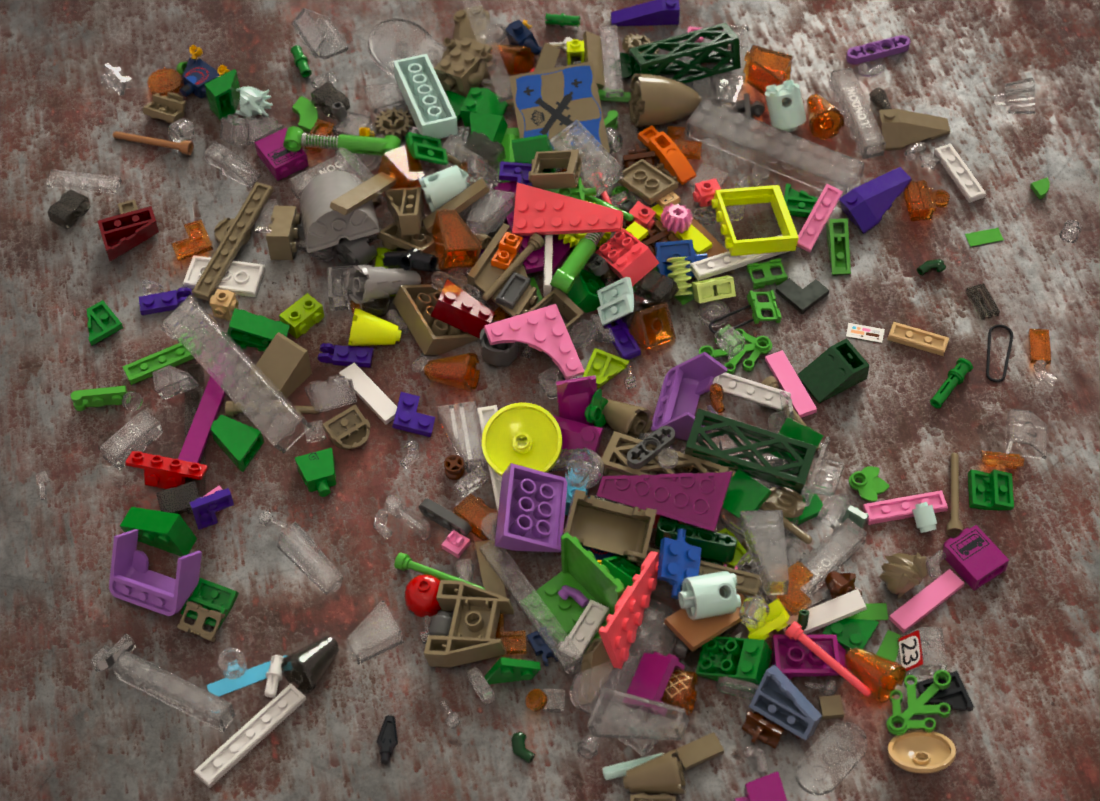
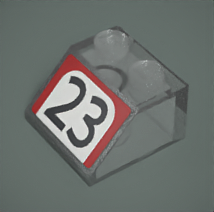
M920 627L896 638L900 678H905L908 675H913L916 678L933 677L934 673L938 670L946 671L947 659L942 627Z

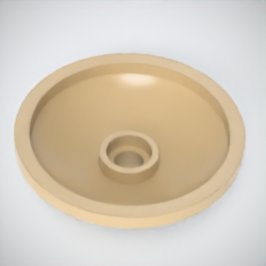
M910 730L903 735L892 738L888 745V755L891 761L903 770L918 774H929L941 771L951 765L956 757V748L948 737L938 732L928 733L924 730Z

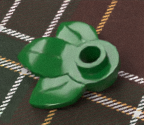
M601 389L594 393L591 404L585 409L587 422L593 423L597 427H602L606 424L602 411L608 400L602 397Z

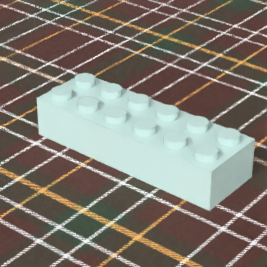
M423 54L393 61L396 82L420 135L438 139L458 135L457 117L428 55Z

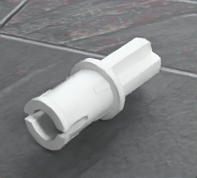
M280 655L271 657L269 671L265 675L267 683L264 695L266 697L274 698L276 696L279 681L283 678L282 668L285 658Z

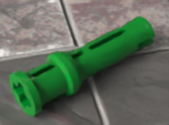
M965 358L957 360V365L948 372V378L930 400V404L934 408L940 409L957 384L963 383L965 375L973 369L970 361Z

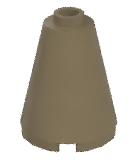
M607 399L608 403L602 411L606 423L615 432L644 440L653 424V421L650 420V415L653 416L652 412L644 407Z
M677 749L627 770L626 776H623L625 789H629L631 793L686 794V790L681 787L686 784L681 760L677 761L675 755H679Z

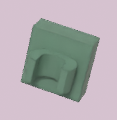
M850 506L841 524L860 534L869 515L858 510L859 508Z

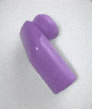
M568 585L562 586V589L558 591V595L563 600H567L571 596L582 608L586 607L589 603V599L580 590Z

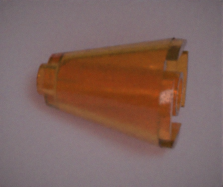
M491 45L493 48L490 51L493 57L491 61L495 62L496 66L509 76L528 73L534 67L535 55L531 52V48L515 45Z
M813 94L807 99L809 129L812 135L822 140L836 136L840 128L844 126L842 113L820 94Z
M467 353L430 360L424 366V374L429 380L467 392H473L472 389H476L479 382L480 370H476V364H479V359L475 353Z
M858 647L850 649L845 655L846 666L871 690V695L875 700L881 703L890 700V692L897 685L902 686L906 676V669L901 664Z

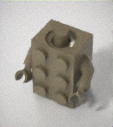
M446 37L443 41V44L447 47L446 51L444 50L441 61L434 67V70L444 90L467 97L471 87H479L497 67L496 63L491 61L493 58L490 53L493 49L492 46L466 37L456 44L455 40L451 39L450 42V39Z

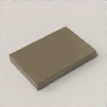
M643 159L615 175V181L650 205L678 188V182Z

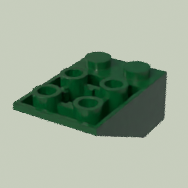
M846 338L829 347L797 376L820 404L866 380L870 365Z

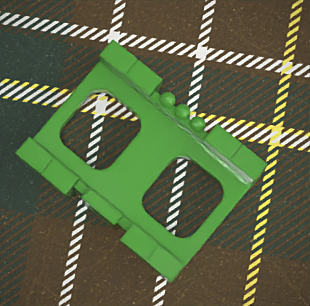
M781 258L773 259L766 263L763 262V264L758 262L747 264V272H749L753 289L765 288V285H772L774 283L780 285L788 278L781 263ZM780 267L782 274L774 276L770 268ZM761 270L764 278L755 279L752 272Z
M750 290L749 294H747V299L753 310L754 323L758 324L759 321H776V323H780L782 317L779 308H777L774 290H770V292H753V290ZM757 295L767 296L769 302H758ZM761 310H770L773 317H763Z

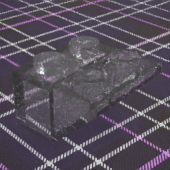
M329 376L327 381H311L309 386L304 387L314 410L317 412H324L357 402L352 379L345 378V376Z

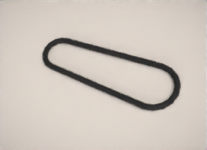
M1002 324L992 326L988 332L986 376L993 382H1001L1005 379L1013 341L1012 330ZM997 327L1006 328L1010 332V341L1001 379H993L989 375L991 332Z

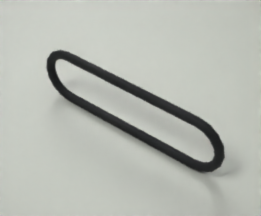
M747 305L745 307H742L738 310H735L731 313H728L722 317H719L711 321L709 324L710 331L716 335H723L741 326H744L750 322H753L754 320L752 318L723 332H716L712 329L713 323L722 320L726 317H729L733 314H736L742 310H745L751 307V305Z

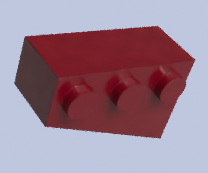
M152 206L97 221L110 262L159 233Z
M447 279L431 317L480 338L482 329L485 325L491 324L495 312Z

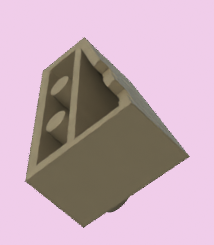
M421 187L386 190L387 207L401 235L414 236L420 234L424 210Z
M274 206L271 216L272 224H269L268 227L271 233L266 234L271 260H293L294 253H297V242L295 240L299 238V228H297V225L301 224V215L297 213L296 206Z

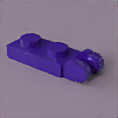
M185 287L179 288L177 291L173 290L139 296L141 315L191 306L193 303V298L189 297L192 294L191 288Z
M621 318L614 321L616 325L614 327L610 323L604 326L621 358L629 360L641 355L638 344Z
M323 343L320 345V351L323 353L318 354L319 362L331 363L333 365L350 366L355 363L358 367L370 368L374 350L368 347L334 346L331 343Z

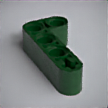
M660 516L655 536V545L659 548L661 539L666 537L677 540V530L684 529L686 530L685 542L700 547L702 558L726 563L733 561L737 545L735 537L678 524L679 521Z

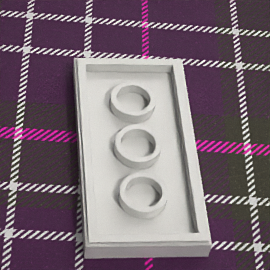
M193 255L183 282L184 288L194 289L211 260L210 257ZM232 261L217 289L230 290L235 292V295L256 298L265 272V265Z

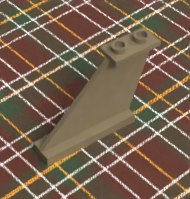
M503 223L468 274V287L473 289L478 287L485 293L503 274L505 270L491 266V260L499 249V242L506 232L511 233L510 225ZM522 263L515 272L528 278ZM508 278V279L505 281V283L496 291V293L490 298V299H491L492 301H494L495 303H496V297L498 296V294L500 293V291L502 290V288L504 287V285L507 283V281L509 280V278ZM530 284L513 310L499 303L496 304L511 317L527 313L537 303V288H532Z

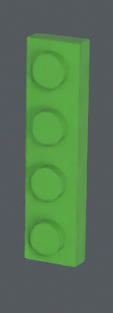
M195 337L125 365L123 369L132 385L203 354Z

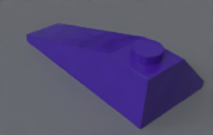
M654 0L611 12V26L679 25V0Z
M898 167L852 189L839 199L841 209L864 234L882 220L884 213L892 207L893 201L901 195L912 179L901 167Z

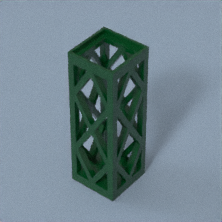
M726 22L629 49L631 77L634 74L658 76L661 74H676L672 79L686 84L741 68L739 37ZM700 37L712 40L710 43L695 42ZM729 44H731V51L728 50ZM658 48L670 51L668 54H653ZM687 56L691 57L692 59L683 61L679 60L678 58ZM702 63H718L712 69L700 66Z
M698 408L684 454L728 467L733 472H737L739 469L752 478L776 486L787 487L801 493L806 483L817 446ZM718 430V432H713L709 434L705 433L707 431ZM727 435L737 447L721 451L711 438ZM735 436L739 437L744 442L745 446H743ZM703 440H705L712 449H710ZM765 446H768V447H769V448L760 449V450H757V449H756V448H761V447H765ZM777 451L788 464L772 467L762 454ZM742 452V454H738V455H733V456L729 455V454H734V453ZM786 452L790 453L797 462L794 463V461L786 454ZM753 456H756L764 466L760 465ZM788 469H794L786 472H780Z

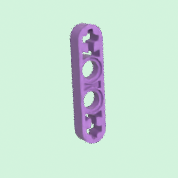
M899 35L852 47L847 51L846 60L848 63L855 65L903 53L909 49L910 39L907 36ZM883 46H888V47H890V49L886 50V49H883L882 47H883ZM867 50H872V51H874L875 53L870 54V53H867L866 51H867Z

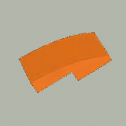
M506 232L499 242V249L491 260V266L506 270L515 260L524 237Z

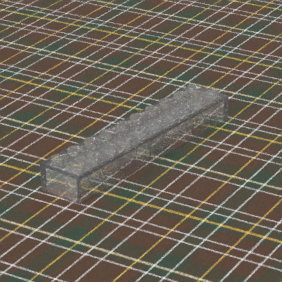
M706 99L700 102L687 120V137L823 191L826 184H829L843 191L842 196L856 188L863 177L865 163Z
M189 295L163 321L164 325L268 441L283 454L312 427L273 382L192 296Z

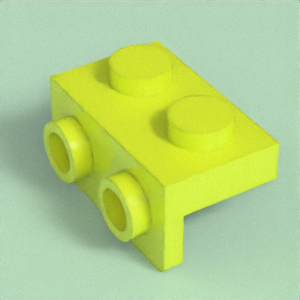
M779 599L774 600L743 621L749 630L748 638L766 640L770 636L768 633L775 629L778 632L788 625L786 622L789 620L790 615Z

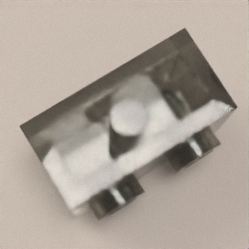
M473 131L464 144L466 155L494 171H497L500 161H504L506 158L503 145L497 141L489 140L483 133Z

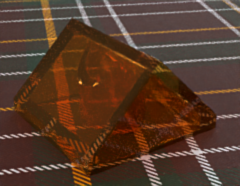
M667 302L644 309L635 314L629 333L645 350L676 339Z

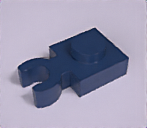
M546 627L527 635V640L535 655L542 654V662L546 667L549 666L548 657H553L558 662V653L553 650L555 642Z

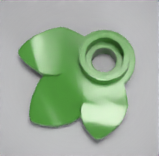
M865 467L862 471H856L849 477L850 487L857 490L861 498L870 502H876L877 494L884 493L889 489V485L878 477V467Z

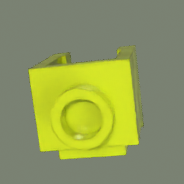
M578 39L567 41V65H571V57L581 56V63L585 62L584 41H579Z

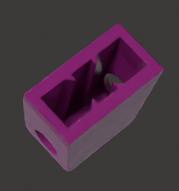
M778 771L745 784V796L734 799V801H787Z

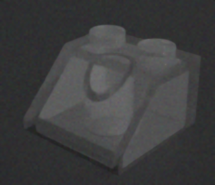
M1010 409L1006 421L1005 455L1046 459L1047 424L1029 410Z

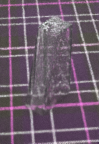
M476 401L438 406V421L456 454L463 459L466 472L479 473L487 470L486 459L482 450V435Z
M296 521L279 533L277 547L324 594L327 595L331 591L335 593L341 588L344 576Z

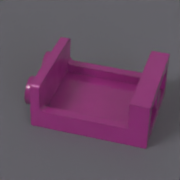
M653 652V654L643 653L623 700L637 709L666 714L669 706L660 700L673 670H684L685 666L679 662L678 657L672 654L664 656L658 652Z

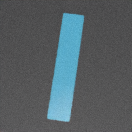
M287 655L282 656L285 658L282 672L292 668ZM271 661L208 684L207 689L211 699L266 679L265 675L269 671Z

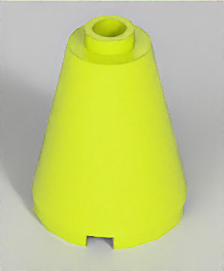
M355 308L348 345H395L396 341L400 342L402 330H398L399 326Z

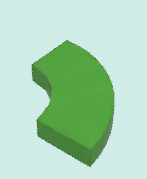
M301 96L293 105L292 110L300 117L298 127L303 131L314 134L319 123L316 107L307 98Z

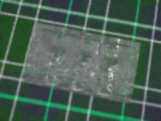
M578 119L549 140L553 151L579 150L582 160L579 177H581V182L585 188L596 187V195H593L594 197L599 196L624 177L621 165Z

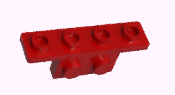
M132 451L125 461L126 466L144 469L145 485L183 492L186 488L185 477L201 480L208 470L207 465L147 454L140 451Z

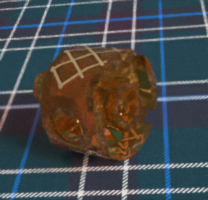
M673 670L661 698V701L669 706L667 712L690 715L693 712L697 698V691L695 690V685H698L697 672Z

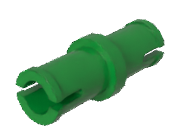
M546 13L545 19L547 20L545 24L560 25V27L565 25L579 27V19L581 18L580 16L566 15L565 13H561V15Z
M295 45L291 48V53L295 59L294 63L299 68L302 77H309L312 71L309 68L308 59L303 54L302 48L299 45Z

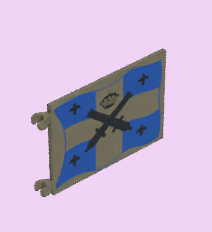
M592 61L509 76L520 138L547 134L553 151L579 150L581 159L596 157L598 168L605 167L604 155L610 154Z

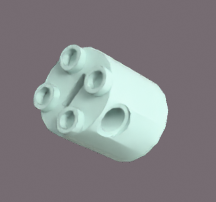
M787 80L781 85H769L766 87L765 98L773 129L793 132L798 129L797 126L807 121L798 84L794 83L793 80Z
M457 165L419 179L431 213L472 185L468 173Z
M721 571L685 578L682 583V592L678 594L680 607L686 610L691 620L734 613L736 608L741 607V599L736 593L735 588L737 585L735 574Z

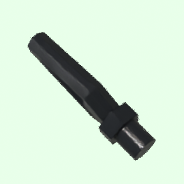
M393 715L385 717L377 739V744L380 747V762L383 764L389 763L393 748L398 744L395 716Z

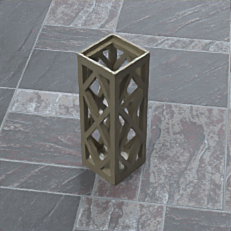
M615 431L600 461V482L602 476L657 475L654 471L662 474L690 473L683 467L693 465L700 473L729 472L728 467L668 448L642 468L632 469L627 464V453L643 440ZM648 444L645 448L653 451L657 447L654 444ZM632 457V460L637 459V460L639 461V460H640V457H638V458Z

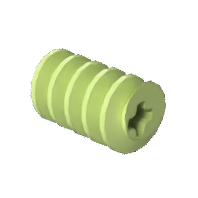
M687 257L666 259V262L672 263V265L667 267V270L672 271L667 277L673 278V280L668 282V285L674 286L669 289V292L674 293L673 296L693 294L692 291L687 290V288L692 287V284L686 282L692 279L691 276L686 275V273L691 271V269L685 267L690 264V261L685 260Z

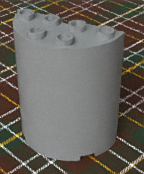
M330 171L315 177L304 188L300 198V212L308 253L338 245L341 238H348L351 241L380 232L372 200L347 215L329 208L331 201L363 183L357 176L343 171Z

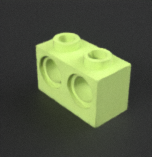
M729 275L692 282L694 300L698 303L736 296L734 279Z

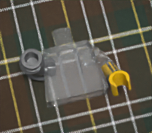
M341 102L333 103L332 113L337 119V124L332 129L335 137H339L340 134L376 137L375 125L372 124L369 111L362 110L360 114L347 113Z

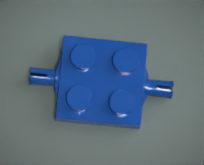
M692 239L655 243V257L659 262L656 268L660 281L673 280V278L667 277L668 274L672 273L671 270H667V267L672 265V263L666 262L668 258L687 257L685 260L690 261V263L708 258L707 253L696 254ZM692 271L686 273V275L692 278L695 277Z
M684 529L677 530V540L664 537L660 543L657 579L672 585L671 598L678 599L683 580L687 577L699 576L701 548L685 542L686 530Z

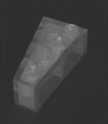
M740 511L739 526L744 533L746 544L751 551L753 562L758 569V575L766 595H787L789 574L783 511Z

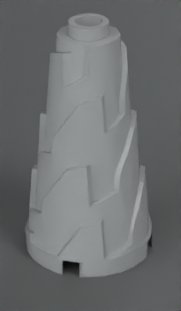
M372 265L353 266L354 268H350L347 276V290L352 289L353 294H349V296L356 304L373 302L375 299L387 298L390 295L397 294L401 285H419L421 283V276L414 270L372 267Z

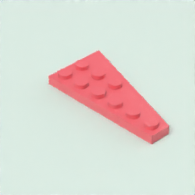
M517 182L512 234L532 236L534 233L554 235L622 231L623 212L620 210Z
M650 551L641 565L640 575L635 574L633 577L634 584L627 586L615 604L614 614H609L606 618V622H608L606 627L601 626L598 630L613 668L622 669L624 661L628 660L630 646L635 642L636 631L643 622L645 609L649 607L651 593L656 589L659 564L658 552Z

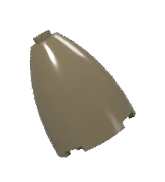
M634 74L632 76L630 89L633 90L631 91V100H629V114L631 123H635V127H650L651 125L658 126L671 123L696 111L698 106H701V96L698 95V92L679 81L651 74Z

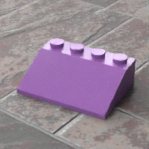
M511 463L502 474L495 546L513 551L561 552V536L564 530L568 478Z

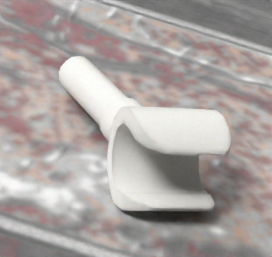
M566 37L563 42H549V44L555 47H562L567 51V41H572V38Z

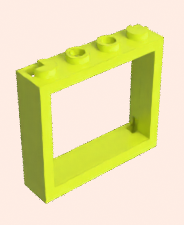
M779 185L715 190L714 199L711 200L712 208L716 211V220L720 222L721 235L725 237L726 249H729L731 256L796 250L799 237ZM770 202L782 236L736 240L725 206Z

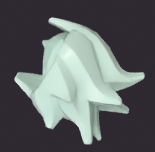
M251 86L236 89V92H240V111H235L236 114L248 118L256 115L269 117L264 110L271 109L270 106H273L272 103L265 101L271 98L270 95H267L269 89L260 91Z

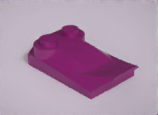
M595 375L557 381L559 417L594 426L593 423L587 422L585 409L591 404L592 397L597 391Z
M553 415L559 424L562 434V451L559 458L593 467L596 462L604 428Z
M786 635L772 636L773 665H776L789 680L793 677L839 675L799 640H791ZM806 635L848 670L846 649L837 641V635Z

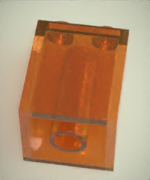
M753 45L750 51L746 52L744 61H747L743 70L745 82L765 96L767 86H778L783 84L784 81L790 80L793 56Z
M407 144L383 154L378 173L383 172L397 179L396 185L389 189L421 187L419 179L425 177L419 159H414L411 156Z
M443 209L437 211L432 227V235L439 269L473 267L478 261L482 249L481 243L456 210Z

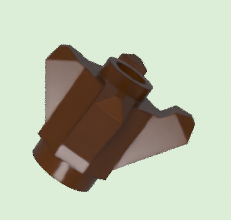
M832 571L826 576L825 584L830 590L832 599L856 589L859 590L862 596V590L854 585L856 574Z

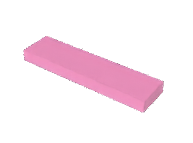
M826 184L798 235L797 247L809 253L811 252L843 191Z
M783 350L765 356V362L778 381L780 388L791 393L789 403L797 414L803 418L816 413L817 408Z
M941 490L863 504V511L868 513L867 523L871 525L914 517L912 510L916 509L915 505L927 502L928 506L933 505L934 513L947 511L948 506Z
M947 570L889 616V620L905 633L964 586V582L953 571Z

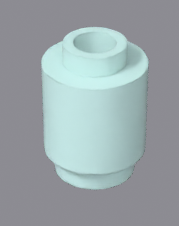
M927 502L916 504V509L912 511L920 533L936 530L937 520L933 505L928 506Z

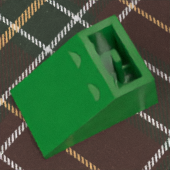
M717 636L702 645L695 674L742 689L757 690L766 670L769 668L772 650L765 640Z

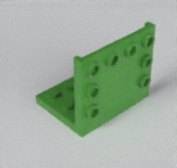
M568 532L561 536L562 571L521 602V607L541 628H547L552 639L560 647H562L586 608H582L571 596L567 600H563L558 595V591L562 589V586L568 585L578 589L589 601L593 600L608 607V615L614 614L615 604L624 592L623 583L618 578L615 579L610 574L608 568L603 564L600 565L593 553L589 550L586 551L582 547L581 542L576 537H572ZM606 618L601 625L602 627H606L608 623ZM598 631L595 634L592 641L594 639L601 638Z

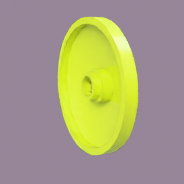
M514 403L501 408L488 420L482 434V450L488 465L500 476H502L511 463L548 473L560 457L562 434L556 419L546 409L532 403Z

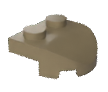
M168 92L167 96H160L159 93L152 95V102L143 107V114L149 115L151 118L165 120L167 123H175L185 115L186 101H183V96L176 93Z
M356 404L322 424L323 429L333 444L344 450H351L362 446L370 434L369 420L364 418Z

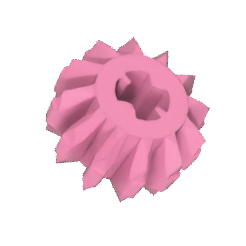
M671 203L669 206H665L660 219L662 227L667 228L668 231L683 233L688 231L693 218L691 210L686 209L685 205L680 206L679 204L674 205Z

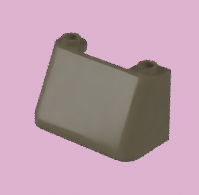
M577 489L574 491L564 534L568 532L572 537H576L582 546L627 557V561L639 563L640 560L646 559L657 510L646 508V510L640 509L639 511V507L632 508L597 499L593 495L587 498L588 496L585 495V491Z

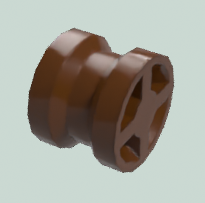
M450 455L445 459L446 477L451 480L461 479L465 473L463 459L458 455Z

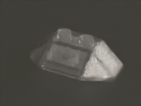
M655 599L650 601L649 607L644 611L643 622L636 631L635 642L630 646L628 660L624 661L621 670L634 675L643 653L653 654V652H658L664 656L672 653L679 638L664 623L665 618L675 613L672 606Z

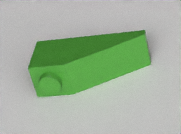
M848 218L829 219L826 223L831 273L832 275L851 274Z

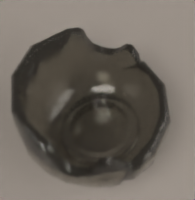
M387 297L375 299L373 302L362 303V310L377 317H383L389 312L391 299Z

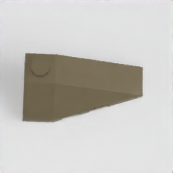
M900 109L879 110L877 129L882 151L901 150L906 145L912 143L916 145L925 139L932 140L950 134L948 119L944 117Z

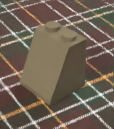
M278 332L250 373L252 386L256 390L266 393L271 400H276L282 404L312 374L308 350Z

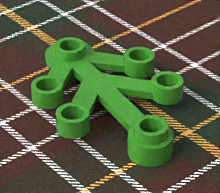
M738 328L733 332V339L726 336V334H715L714 341L716 344H726L730 347L714 350L711 346L705 345L699 349V354L706 352L713 358L734 355L724 365L726 368H733L731 370L727 369L726 372L733 375L736 365L746 352H752V354L743 361V370L746 372L753 371L754 364L759 356L771 351L772 342L766 336L755 338L745 333L743 329ZM744 340L750 344L744 345L740 343V341Z
M945 670L936 671L933 676V684L917 699V678L913 675L906 676L904 686L907 688L908 708L902 714L900 705L903 700L902 692L897 689L890 692L889 698L892 703L893 715L887 720V729L891 734L900 736L905 734L908 729H924V731L931 733L936 729V721L933 718L927 717L924 720L910 719L914 715L938 714L942 718L950 715L951 707L947 703L925 705L940 689H946L950 686L951 675ZM943 679L946 683L940 684L938 681ZM913 680L915 683L913 685H909L907 681ZM893 695H899L900 698H899V699H893L892 696H893ZM947 708L948 711L943 713L940 709ZM930 722L933 726L929 728L925 724ZM900 723L902 726L895 728L894 724Z

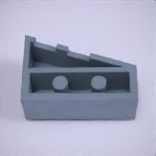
M776 665L766 670L749 705L751 709L804 740H807L814 734L822 718L819 711Z

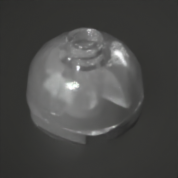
M584 447L582 449H575L566 462V466L569 468L568 473H565V478L572 487L581 489L592 488L600 482L603 476V460L599 454L591 449Z

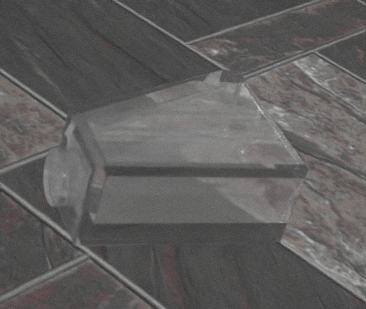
M489 189L490 192L474 202L467 218L469 233L488 235L514 210L515 193Z
M384 600L347 638L349 647L346 648L350 659L354 658L359 665L404 643L402 632Z

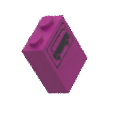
M287 128L255 142L257 155L277 181L309 166L307 154L302 148L297 152H292L283 146Z
M977 525L970 529L965 528L954 539H948L943 545L944 548L941 555L974 591L1006 571L1009 559Z

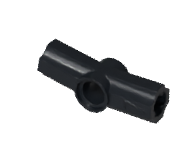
M411 248L408 251H388L384 253L383 263L388 268H402L404 270L413 268L433 272L436 270L438 258L435 255L421 253L418 249Z

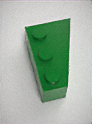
M234 308L223 347H229V345H239L240 349L256 347L258 351L265 352L278 332L287 337L290 325Z
M131 507L120 524L124 532L134 529L139 530L137 541L181 557L189 554L197 540V537L182 517L175 513Z

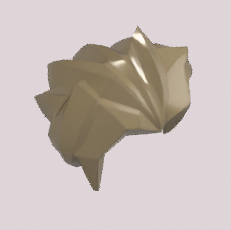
M897 553L892 554L893 556H884L889 563H883L881 566L883 572L879 578L887 584V589L891 593L897 594V600L907 591L919 585L927 575L926 556H921L919 553L916 555Z

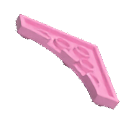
M556 304L484 326V331L490 345L515 342L528 344L529 347L549 355L562 372L565 380L583 375L585 372Z

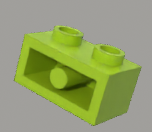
M308 293L279 315L281 322L290 325L288 332L296 339L302 334L307 333L312 326L319 323L325 317L323 305Z

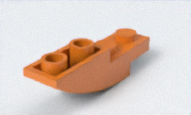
M651 125L638 133V139L651 151H655V155L660 159V163L664 164V168L673 177H677V181L681 185L696 177V173L687 158L664 131L659 132Z

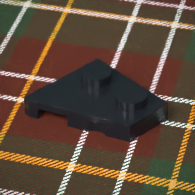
M958 671L949 673L951 675L950 686L946 689H940L925 704L939 705L940 703H947L951 709L969 712L974 709V705ZM933 678L917 682L916 688L920 695L933 684ZM943 679L938 681L940 684L946 683Z

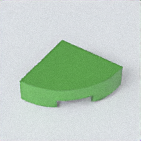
M1048 178L1032 182L1030 188L1040 200L1046 196L1050 183Z

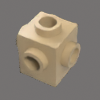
M217 289L215 294L211 296L209 304L214 317L231 321L234 308L238 309L239 302L236 299L235 292Z

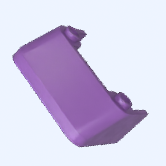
M703 352L670 369L664 378L651 430L655 432L662 426H670L675 430V438L688 441L700 395L709 392L713 387L714 377L727 372L728 368L706 352Z
M134 529L114 536L109 581L111 594L116 598L166 616L177 614L198 585L202 552L196 551L178 558L176 579L148 570L149 560L147 555L137 550L139 530Z

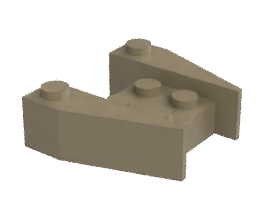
M440 580L436 597L442 611H454L449 636L428 635L424 656L429 666L450 668L506 655L502 640L495 639L500 614H514L510 599L463 581Z

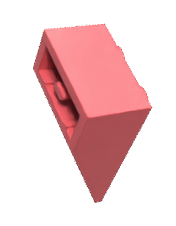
M622 228V231L616 232L611 239L602 244L595 252L606 260L609 268L620 279L630 277L632 287L659 264L649 247L624 228Z

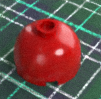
M426 574L418 575L410 580L404 595L408 610L410 609L418 617L436 615L441 609L436 598L440 580Z

